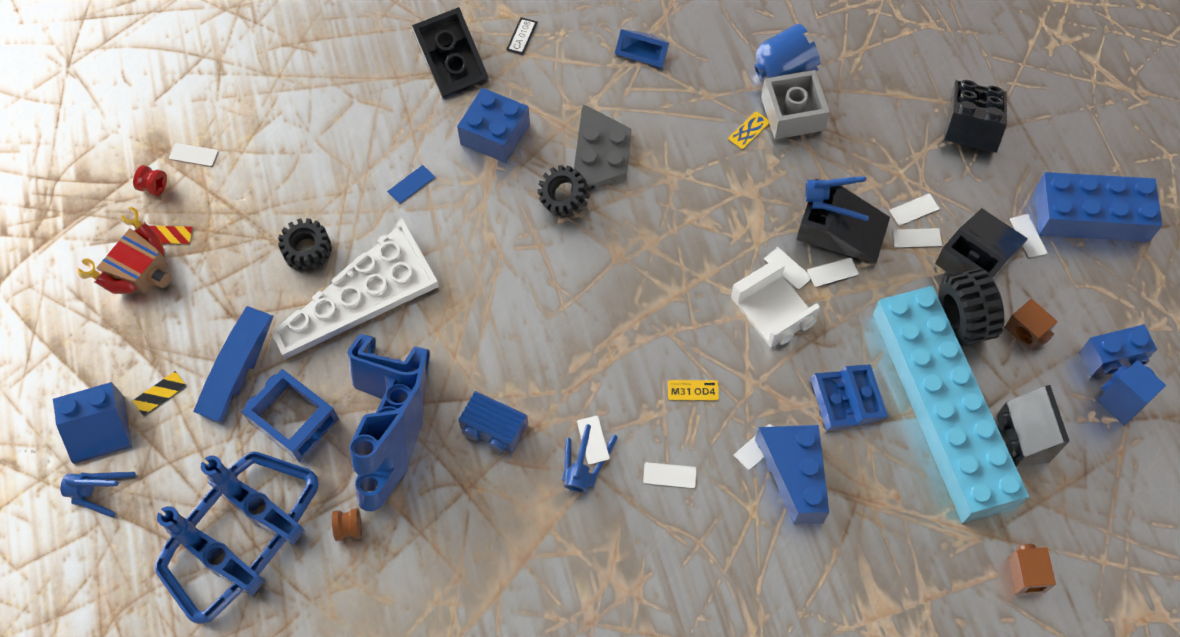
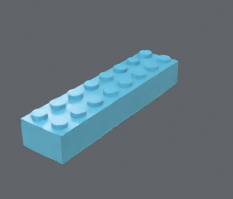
M933 286L880 299L873 313L874 320L961 523L964 524L1019 508L1029 495Z

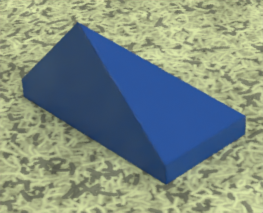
M621 29L615 54L663 68L669 42L652 34Z

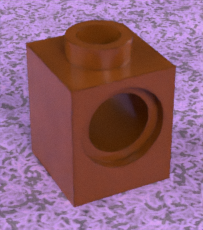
M1031 298L1010 317L1004 328L1026 348L1031 350L1038 343L1044 346L1054 336L1051 330L1058 321Z

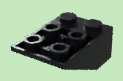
M955 80L945 126L944 141L997 153L1007 126V91H1003V89L997 86H980L971 80Z
M843 186L830 187L829 200H823V203L867 215L869 217L868 221L825 209L812 208L813 202L807 203L796 240L871 263H877L890 216Z
M981 208L945 244L935 264L950 275L981 268L983 271L988 272L990 277L995 280L1026 243L1028 238Z

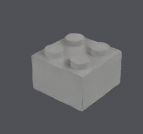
M816 70L764 79L761 99L774 139L825 131L830 110Z

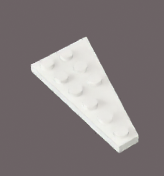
M403 219L396 224V228L387 236L384 234L378 239V244L369 252L362 253L331 280L332 284L323 292L318 291L308 305L302 310H296L271 332L284 359L292 357L439 287L438 281Z

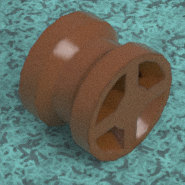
M353 508L345 513L340 510L332 512V530L335 541H342L345 537H352L354 539L362 537V522L358 508Z

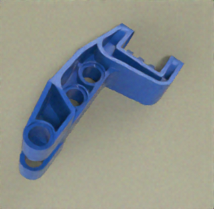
M359 334L347 351L352 385L355 389L378 397L382 401L376 413L366 414L362 417L349 448L353 471L358 474L355 481L358 506L362 510L372 512L383 506L408 470L423 422L430 350L414 346L403 362L401 359H390L388 356L374 354L376 338Z

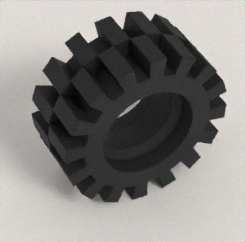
M559 165L558 170L554 167L549 169L552 173L551 175L545 172L543 175L546 179L545 182L540 180L538 184L542 189H537L538 194L541 196L539 200L543 206L553 215H558L561 218H565L566 214L569 217H574V211L578 214L582 212L579 207L581 205L586 207L588 203L585 201V198L590 199V194L587 192L590 190V187L586 183V179L576 169L568 165L566 168L563 165ZM563 183L572 184L573 192L571 196L564 201L557 200L555 197L556 189Z
M302 218L297 219L298 224L296 225L293 222L288 223L290 229L288 230L284 227L281 230L283 235L279 234L278 237L280 241L278 247L290 267L293 266L297 271L302 267L304 272L309 271V266H312L313 270L318 269L317 263L323 266L326 263L324 257L329 259V251H332L331 241L325 227L321 226L316 220L313 223L310 218H306V223H303ZM310 238L315 240L314 246L309 250L297 251L295 249L296 244L303 239Z

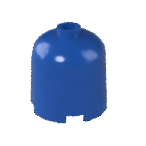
M795 24L761 43L756 51L757 64L754 65L757 76L760 79L812 70L818 71L819 69L816 66L821 64L820 56L815 42L809 43L804 35L808 32L807 29L801 24Z

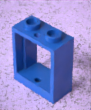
M284 369L272 375L267 380L265 387L256 396H252L241 411L251 425L298 462L305 457L339 420L332 406ZM288 386L317 408L290 439H287L260 417Z

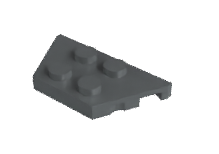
M582 105L574 169L586 179L589 187L594 186L598 188L605 186L608 182L626 179L632 129L587 105Z

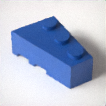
M819 425L758 427L755 438L756 444L763 453L767 462L766 466L775 479L778 492L793 524L824 523L829 514V504Z

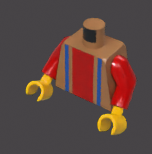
M129 207V210L135 215V219L127 220L121 214V220L126 225H133L135 229L129 228L96 267L98 271L95 270V263L88 258L83 259L82 263L88 266L90 271L85 272L80 268L76 270L80 278L87 279L91 277L94 279V283L112 294H131L133 292L144 294L147 293L153 284L164 288L171 280V274L165 271L168 263L164 259L165 249L159 236L145 222H141L138 219L139 213L134 207Z

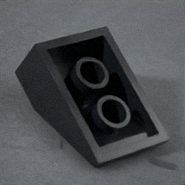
M460 7L412 25L414 38L441 97L489 79Z

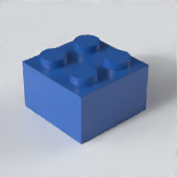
M481 88L457 125L460 145L507 163L530 126L529 107Z

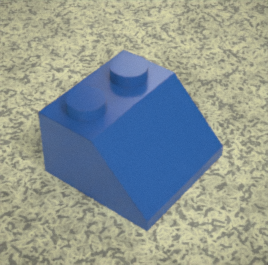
M112 382L52 399L56 426L73 464L132 447L124 395Z

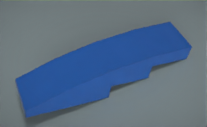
M246 306L219 352L193 412L217 422H224L233 396L240 394L249 368L254 369L273 320V315Z

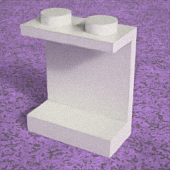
M779 257L735 283L731 293V299L771 348L778 343L781 345L787 343L793 338L794 333L800 329L805 331L811 328L817 322L816 318L820 309L817 303L808 307L783 277L785 264Z

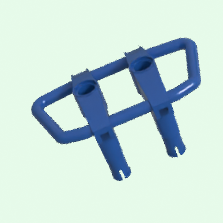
M260 452L247 453L229 468H226L217 456L210 455L205 458L209 463L208 465L203 461L201 462V471L207 475L209 479L207 483L211 486V490L189 516L184 518L171 506L161 509L165 513L164 516L158 512V523L166 529V532L171 537L163 546L155 562L154 569L161 582L190 621L197 624L211 622L242 591L254 596L255 592L265 582L259 574L285 542L294 546L295 542L305 532L303 527L298 524V521L318 490V478L313 471ZM255 463L302 479L306 482V487L287 515L265 494L241 482L237 476ZM221 496L248 517L255 526L262 527L275 535L250 567L240 560L224 543L216 541L195 527ZM266 505L265 510L261 514L254 515L256 508ZM180 544L199 559L214 575L222 577L232 584L205 611L197 609L168 568ZM225 554L223 562L214 565L216 557Z

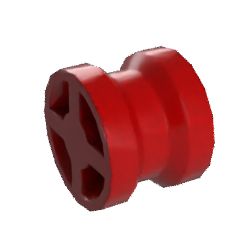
M141 165L137 168L133 177V187L135 190L141 192L147 190L149 194L154 196L161 195L167 184V174L159 169L153 171L151 167Z

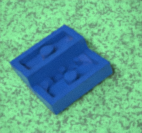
M871 364L845 366L841 371L815 373L810 378L826 431L862 426L888 418Z

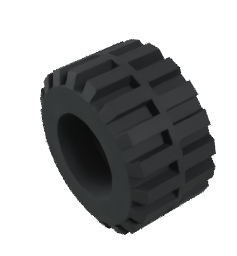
M978 268L942 278L939 284L938 298L961 346H968L998 338L1003 332L1005 323L1004 306L998 287L988 272Z

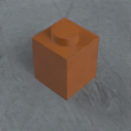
M1035 544L1020 545L1007 558L1015 595L1046 593L1056 585L1047 547L1036 548Z

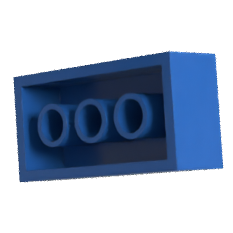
M1044 172L1035 188L1039 236L1150 242L1163 226L1156 178Z

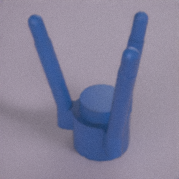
M865 176L832 180H806L805 201L813 202L812 208L825 209L864 221L869 220L867 215L823 203V200H829L830 187L865 182Z
M590 424L585 425L577 462L573 463L572 467L571 438H566L562 481H565L564 487L566 489L579 493H586L588 487L594 488L596 477L605 461L597 462L591 473H589L590 467L583 464L591 429ZM613 435L606 445L608 454H610L618 438L617 435Z
M67 473L61 481V495L71 498V503L74 505H82L109 517H115L114 511L90 502L85 497H89L92 494L94 486L116 487L119 485V482L116 480L105 479L133 478L136 476V473Z

